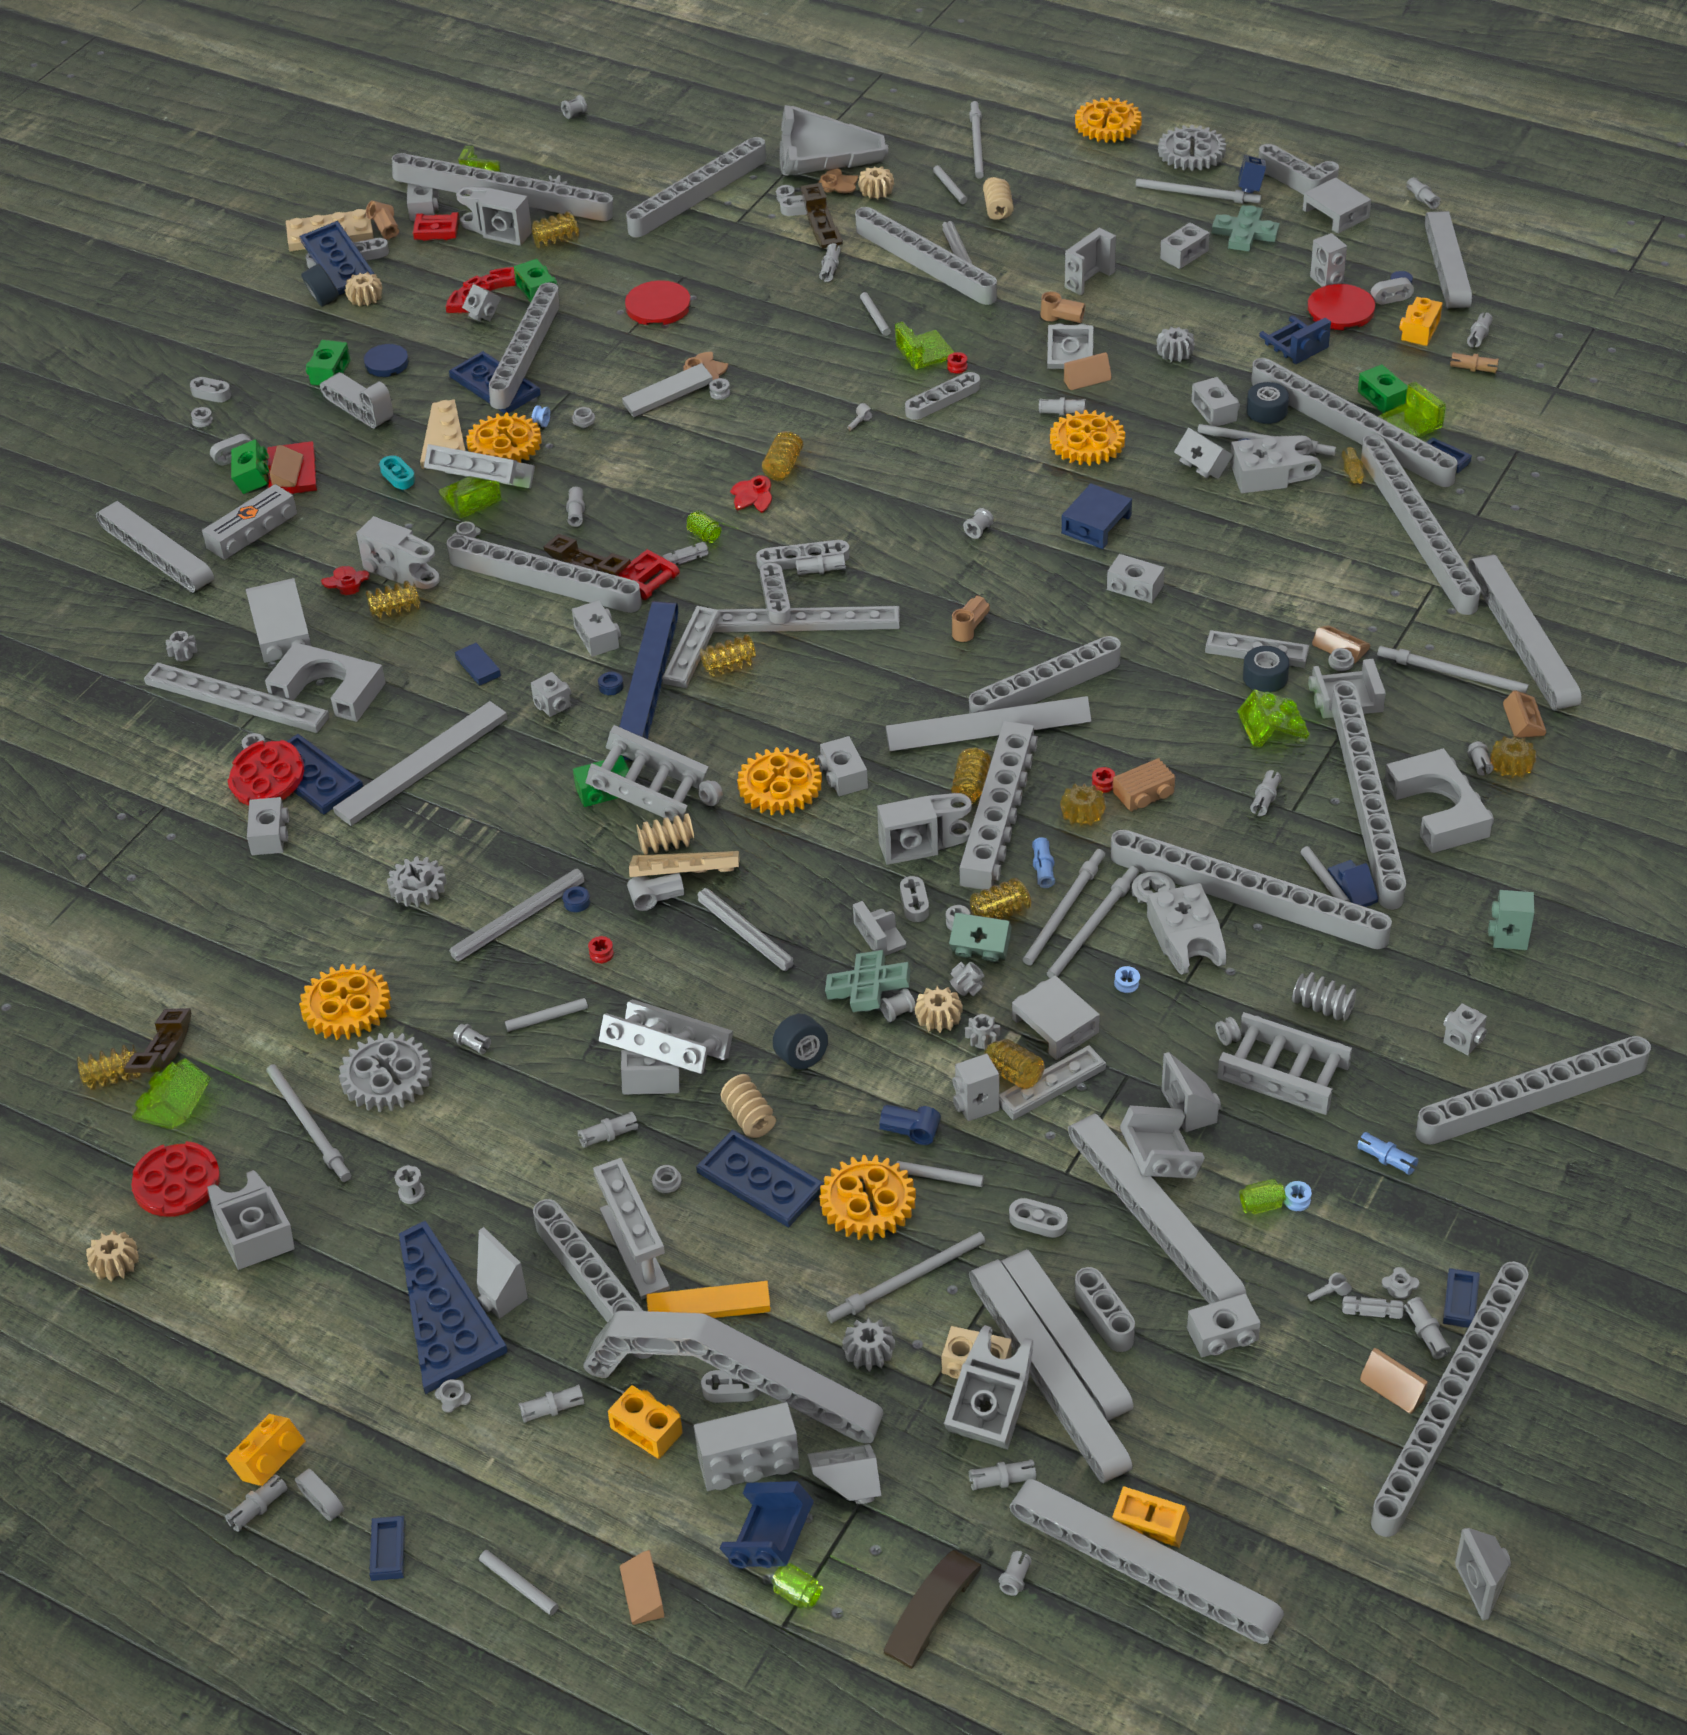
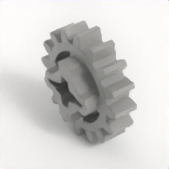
M416 856L412 862L404 859V865L396 864V871L389 872L390 878L387 879L390 896L395 897L397 903L404 900L407 907L411 902L415 903L416 907H419L420 902L424 901L428 905L430 904V898L439 899L438 892L444 893V885L447 884L443 866H438V861L436 860L430 863L429 857L419 861L418 856Z

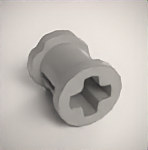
M578 95L575 99L568 102L566 100L562 101L561 109L564 116L570 119L574 114L579 112L585 113L587 111V104L584 97Z
M978 508L974 516L964 522L963 529L965 533L971 538H979L983 534V530L993 524V515L984 508Z
M906 988L901 989L899 994L889 999L882 998L880 1002V1009L889 1022L894 1021L896 1016L907 1011L910 1013L914 1012L916 1006L913 996Z
M410 1165L398 1169L394 1178L396 1184L400 1187L398 1191L400 1200L406 1204H414L422 1200L425 1195V1189L420 1183V1170Z

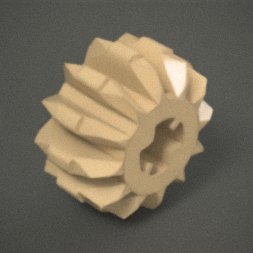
M875 166L874 168H866V171H862L858 181L860 192H862L863 196H869V199L873 197L877 199L879 197L885 198L887 194L892 193L894 185L893 174L890 173V170L883 167L876 168Z
M367 272L365 274L359 273L357 276L352 275L351 279L346 280L345 292L352 304H358L361 307L362 305L368 306L370 303L375 304L377 300L381 299L383 288L376 274L370 275Z
M937 985L933 991L926 988L924 994H918L915 1015L920 1026H926L928 1032L937 1029L941 1033L943 1028L951 1031L953 1024H959L963 1006L957 992L951 993L949 987L940 990Z
M113 1229L110 1235L107 1236L101 1233L100 1239L91 1240V1247L86 1249L87 1264L90 1271L95 1273L100 1280L107 1277L112 1282L116 1276L124 1279L125 1272H134V1264L139 1262L136 1242L129 1238L125 1231L118 1234Z

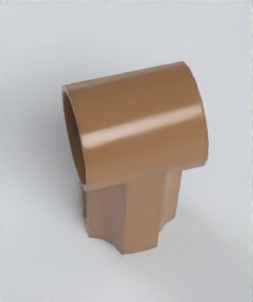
M370 201L366 207V217L374 220L383 238L390 240L398 235L400 230L393 218V207L377 201Z
M1049 291L1042 295L1040 316L1046 321H1056L1060 318L1081 323L1086 305L1062 299L1059 293Z
M976 595L962 609L953 612L952 637L954 640L967 642L974 637V629L990 611V605L983 597Z

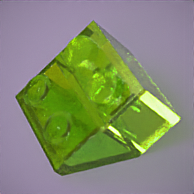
M186 1058L176 1064L172 1062L163 1072H156L148 1082L150 1088L136 1101L135 1106L137 1109L132 1118L136 1121L173 1129L188 1119L212 1078Z

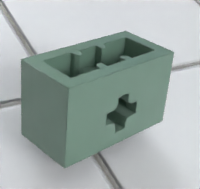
M1499 890L1498 901L1492 902L1491 914L1494 920H1489L1488 936H1493V948L1527 950L1534 917V892Z
M955 913L949 942L950 948L960 957L970 958L971 955L982 956V959L991 962H998V959L1006 960L1012 930L1010 921ZM980 935H984L985 939H981L980 943H976L975 939H979Z

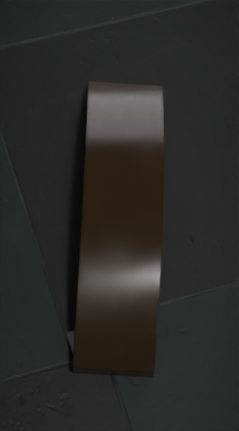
M822 183L801 186L806 213L820 247L826 248L830 244L843 245L839 229L835 227L828 209L827 197Z
M561 534L556 535L543 546L544 551L555 560L615 576L631 564L630 559L611 553L608 557H603L578 548L575 539Z
M164 1009L155 1022L157 1034L144 1053H134L124 1067V1072L151 1073L165 1069L176 1057L184 1042L191 1019V1009Z
M954 1549L949 1552L931 1571L909 1602L883 1650L884 1654L913 1669L930 1644V1635L960 1591L965 1593L980 1571L981 1564Z

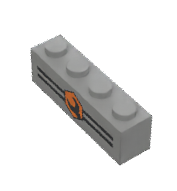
M274 484L204 528L202 533L206 548L223 560L229 558L295 516L297 510L293 495Z

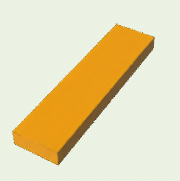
M768 1281L647 1294V1305L650 1312L701 1313L712 1318L771 1312Z

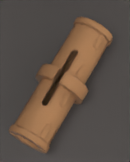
M1453 352L1451 359L1461 360V362L1452 360L1450 367L1471 369V372L1480 370L1496 374L1497 367L1488 366V364L1498 365L1499 359L1478 357V354L1471 356Z

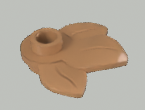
M836 168L822 175L819 183H822L825 192L850 193L856 190L855 185L858 181V176L842 175L841 170Z
M704 352L696 355V357L687 359L683 370L685 371L702 363L714 380L719 379V376L727 370L728 364L714 361L713 352Z

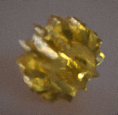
M1515 735L1511 739L1503 736L1501 741L1495 742L1491 751L1490 759L1494 767L1493 770L1500 771L1501 776L1510 775L1511 778L1515 775L1523 778L1525 773H1531L1536 761V751L1533 748V743H1526L1525 738L1516 739Z
M1085 783L1083 786L1074 784L1072 789H1065L1060 807L1062 808L1064 819H1069L1070 824L1077 822L1081 827L1084 823L1092 826L1094 821L1101 820L1106 802H1104L1102 791L1097 790L1095 785L1087 787Z

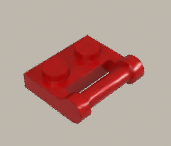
M452 212L451 215L416 214L413 229L414 240L455 239L458 225L460 224L459 212Z
M647 549L632 560L631 564L616 576L636 581L640 587L641 599L647 600L652 596L653 591L670 578L674 579L677 577L680 571L674 563ZM660 570L663 571L648 584H643Z

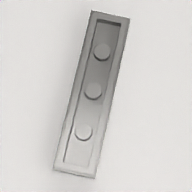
M701 363L622 398V401L630 414L636 417L710 384L713 378Z
M696 606L662 677L663 684L687 689L721 617L720 610Z
M1210 630L1205 653L1244 659L1247 652L1255 647L1273 646L1286 653L1289 658V666L1305 668L1309 645Z
M1088 1045L999 1094V1106L1012 1120H1015L1106 1070V1062Z

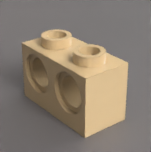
M951 1326L942 1353V1374L949 1375L955 1379L959 1378L962 1365L965 1363L979 1332ZM992 1335L991 1354L998 1359L1011 1358V1339Z

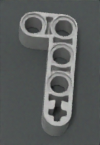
M1264 144L1259 148L1258 158L1265 159V173L1303 195L1305 192L1335 177L1338 179L1339 165L1336 162L1325 161L1313 167L1273 144Z
M339 372L320 384L321 392L326 399L371 428H376L393 417L390 393L387 387L380 381L365 388Z

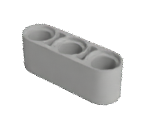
M1093 1267L1080 1269L1075 1276V1299L1112 1350L1117 1352L1128 1351L1134 1344L1135 1320L1100 1271Z

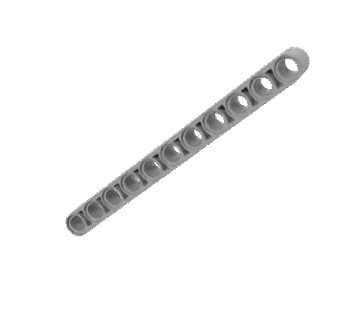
M404 153L395 154L392 157L393 179L399 182L455 193L465 187L492 188L525 195L528 198L529 207L599 221H608L612 218L613 197L605 192Z
M1267 358L1254 360L1251 379L1253 386L1262 382L1280 384L1288 391V405L1361 445H1363L1365 436L1370 434L1379 435L1385 440L1402 467L1441 487H1450L1455 483L1457 460L1453 456Z
M1375 434L1365 436L1362 445V463L1455 609L1464 615L1474 614L1478 610L1481 591L1477 581L1385 440Z
M1339 681L1334 685L1331 704L1378 901L1382 907L1394 910L1403 904L1406 880L1357 687L1350 681Z
M1118 830L1112 834L1111 860L1117 865L1126 868L1134 866L1142 873L1160 872L1169 876L1175 884L1181 886L1201 883L1205 894L1373 949H1382L1389 944L1392 921L1388 915L1129 830Z
M1515 1261L1507 1262L1501 1267L1374 1502L1371 1518L1372 1529L1378 1535L1391 1537L1400 1530L1524 1297L1528 1270L1521 1263ZM1382 1514H1388V1515H1391L1392 1517H1386V1516H1383Z

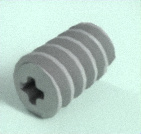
M1311 972L1307 978L1304 977V973L1301 974L1292 994L1293 1003L1299 1004L1302 1001V1005L1305 1008L1312 1006L1315 1012L1323 1009L1325 1016L1333 1014L1335 1020H1341L1344 1017V1021H1346L1355 1004L1356 989H1352L1347 995L1345 994L1346 985L1344 984L1337 991L1335 990L1336 981L1334 980L1328 986H1325L1324 976H1321L1315 982L1314 972Z

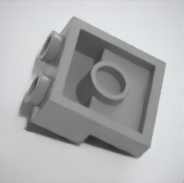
M1048 325L1047 369H1064V363L1093 356V325Z

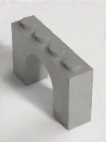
M294 642L265 680L268 694L294 701L310 682L324 677L339 678L343 682L331 697L334 714L337 717L355 722L359 720L386 683L383 668L380 664Z
M1444 748L1386 765L1384 783L1395 800L1420 793L1433 792L1450 798L1456 804L1451 809L1422 817L1420 837L1431 853L1490 837L1491 827L1494 823L1491 811L1485 808L1479 794L1473 791L1467 777L1462 775L1457 768L1455 760L1448 755Z

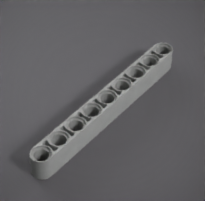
M761 137L748 139L626 213L628 234L632 237L646 235L765 163V140Z
M861 207L856 210V232L859 235L981 304L990 305L996 302L997 279L994 276L870 207Z
M544 283L540 285L489 382L491 407L504 409L510 406L559 309V290L556 284Z
M454 535L447 540L449 560L455 567L589 603L600 600L604 607L623 612H636L642 606L640 587L634 580L464 535Z
M1493 554L1470 559L1468 569L1480 586L1481 595L1553 710H1559L1580 705L1581 692L1579 686L1497 556Z
M1629 1037L1425 1106L1419 1111L1416 1137L1424 1144H1436L1644 1072L1647 1067L1651 1045L1643 1037Z
M1094 1113L1068 1126L1070 1139L1076 1148L1209 1304L1246 1293L1245 1287L1238 1276L1151 1176L1142 1175L1134 1156L1097 1114Z
M997 1259L969 1271L970 1281L975 1292L1005 1338L1011 1339V1347L1015 1353L1023 1344L1025 1338L1033 1340V1354L1029 1374L1101 1483H1105L1131 1471L1132 1462L1125 1447L1003 1264Z
M1026 1480L1009 1506L1012 1514L1028 1525L1255 1642L1267 1644L1284 1616V1611L1274 1601L1036 1480Z

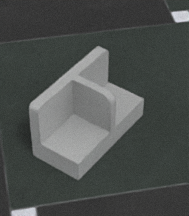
M863 901L853 904L854 924L872 951L883 950L886 956L906 948V942L896 928L895 914L892 911L885 912L884 909H879L870 913Z
M621 1050L623 1094L679 1093L678 1066L629 1050Z

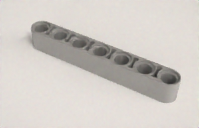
M1449 211L1426 212L1425 229L1446 307H1471V288Z
M115 501L96 513V518L104 530L189 591L196 592L214 580L213 572L206 563L120 502Z
M1113 636L1102 637L979 689L969 696V713L1031 705L1111 671L1120 665L1121 642Z
M551 1199L539 1201L533 1208L536 1230L539 1236L607 1323L617 1311H643L560 1205ZM654 1354L633 1355L640 1359H646L653 1356Z
M1026 1249L1001 1260L1000 1262L1105 1419L1109 1421L1132 1410L1134 1407L1133 1401L1127 1388L1031 1252Z

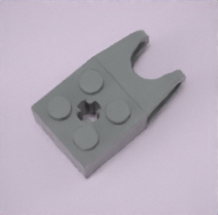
M465 187L457 191V200L472 211L463 214L460 218L461 225L464 228L483 234V238L519 246L532 233L527 196L480 187Z
M1275 436L1232 442L1231 454L1233 456L1230 459V465L1240 492L1249 493L1287 488L1289 483L1317 476L1322 466L1318 458L1309 455L1313 449L1311 439L1307 436ZM1299 444H1308L1303 450H1295ZM1307 465H1316L1315 468L1311 471L1304 470L1305 466Z
M373 516L356 532L364 570L389 580L421 589H429L439 583L438 572L426 563L435 556L434 547L430 543L413 536L412 530ZM423 551H428V552H429V553L426 554V555H422V552H423ZM427 576L433 578V579L430 580V581H423V580H422L424 577H427Z
M960 793L924 796L878 805L879 845L886 865L938 855V850L966 842L970 835L971 826L968 822L960 820V818L971 811V800L969 797ZM955 802H962L965 804V806L961 808H954L951 805ZM962 828L966 832L958 835L954 834L952 830Z
M1201 883L1148 894L1147 918L1164 956H1168L1179 974L1189 973V958L1197 955L1208 957L1218 967L1226 964V950L1219 922Z
M254 1170L246 1172L247 1185L240 1191L229 1193L222 1191L215 1184L207 1186L218 1231L238 1270L295 1249L291 1226L271 1187H268Z
M984 1325L965 1363L962 1365L944 1425L949 1432L1008 1450L1027 1390L1034 1342L1032 1339L1025 1338L1014 1356L1008 1359H998L991 1354L992 1329ZM986 1401H990L992 1408L987 1412H982L979 1407L980 1404L985 1405Z

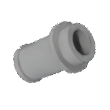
M1477 741L1469 745L1467 754L1470 759H1473L1477 773L1484 776L1483 767L1487 774L1491 773L1494 767L1487 755V745Z
M460 1024L453 1035L457 1044H465L480 1054L486 1052L482 1047L488 1049L491 1044L490 1038L474 1031L469 1024Z
M1021 1551L1012 1553L1005 1573L999 1577V1587L1007 1595L1015 1596L1024 1589L1023 1580L1032 1563V1559L1025 1553L1022 1563L1019 1564Z

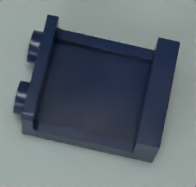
M1090 483L1062 514L1061 533L1104 549L1108 544V532L1122 517L1129 519L1132 516V498Z
M798 1481L747 1483L742 1494L752 1504L737 1541L722 1542L720 1550L728 1558L729 1563L738 1568L787 1566L814 1500Z

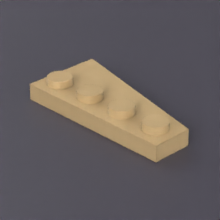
M455 399L432 403L420 460L421 469H425L424 463L428 444L465 451Z
M739 851L633 855L629 865L630 877L690 871L702 873L712 869H718L721 872L733 871L734 867H739Z

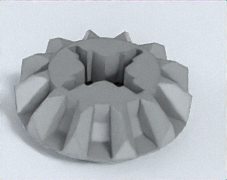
M1160 872L1143 873L1137 876L1132 883V895L1137 897L1138 903L1146 902L1147 905L1148 894L1153 893L1149 890L1150 885L1158 892L1175 889L1173 880Z

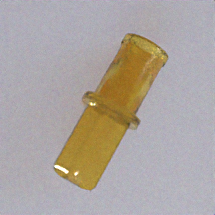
M1346 448L1348 455L1345 450L1341 453L1345 463V472L1349 474L1353 484H1361L1365 477L1362 470L1363 463L1357 457V452L1354 448Z

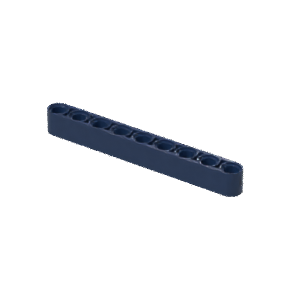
M653 601L651 604L619 726L647 740L678 621V603ZM623 756L625 761H634Z

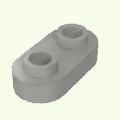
M1021 1198L1015 1200L1009 1208V1220L1016 1228L1051 1238L1059 1237L1067 1230V1214L1059 1207Z

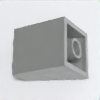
M294 578L246 589L264 663L282 659L294 642L311 646Z

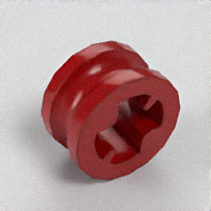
M955 352L947 358V368L950 372L959 374L967 370V356L964 353Z
M1107 767L1095 769L1092 773L1093 789L1100 793L1112 791L1113 777L1116 776L1115 772Z
M599 936L589 942V955L593 962L606 963L613 958V944L609 938Z

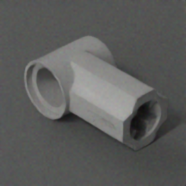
M680 873L650 879L647 876H637L630 879L627 884L633 905L639 911H647L653 908L657 901L684 895Z

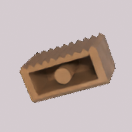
M1160 758L1113 777V793L1131 812L1134 809L1144 808L1160 798L1165 799L1174 793L1175 776L1169 771L1168 767L1166 768L1163 761H1160Z

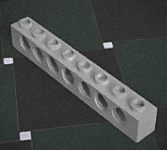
M1003 721L961 861L960 886L992 891L994 880L999 881L1001 874V865L999 863L1000 861H1005L1007 850L1005 842L1010 843L1012 827L1010 825L1015 824L1017 818V808L1015 807L1016 805H1021V787H1026L1028 777L1026 769H1031L1033 754H1031V751L1036 752L1038 736H1034V725Z

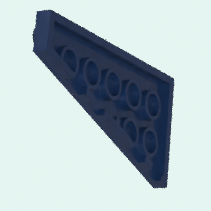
M425 1220L399 1233L423 1389L424 1393L427 1394L439 1388L445 1381L455 1380L508 1351L505 1342Z

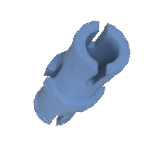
M1037 838L1032 843L1034 850L1033 867L1037 870L1038 885L1041 888H1049L1055 884L1053 875L1054 858L1050 855L1049 841L1046 838Z
M1368 1132L1363 1133L1361 1138L1371 1143V1145L1360 1140L1358 1141L1357 1148L1379 1158V1162L1384 1165L1390 1164L1408 1175H1411L1415 1169L1405 1164V1162L1417 1167L1418 1158L1397 1149V1146L1392 1142L1385 1143Z

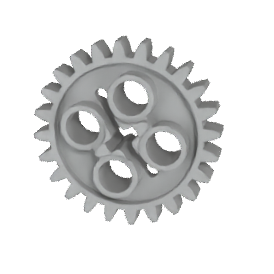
M1183 125L1182 129L1175 127L1174 131L1168 130V134H1163L1162 138L1159 139V157H1162L1163 162L1168 161L1167 165L1175 164L1174 168L1181 166L1182 170L1190 168L1191 171L1194 168L1202 170L1203 166L1209 169L1210 164L1216 166L1217 162H1222V158L1225 157V138H1222V134H1216V130L1210 132L1209 127L1202 129L1201 125L1198 128H1194L1193 125L1190 128ZM1190 139H1194L1193 157L1190 156Z
M393 1032L389 1034L388 1038H384L379 1033L378 1040L375 1041L369 1036L367 1037V1044L357 1042L358 1050L349 1049L350 1057L342 1058L344 1065L339 1066L341 1073L339 1079L343 1093L348 1095L349 1101L355 1100L357 1107L365 1103L368 1111L374 1105L377 1106L378 1112H381L383 1107L387 1105L389 1110L393 1111L394 1104L397 1103L403 1108L404 1100L415 1101L414 1093L423 1095L422 1087H428V1078H432V1064L428 1050L423 1049L421 1042L416 1044L414 1037L406 1041L403 1033L397 1039L394 1038Z

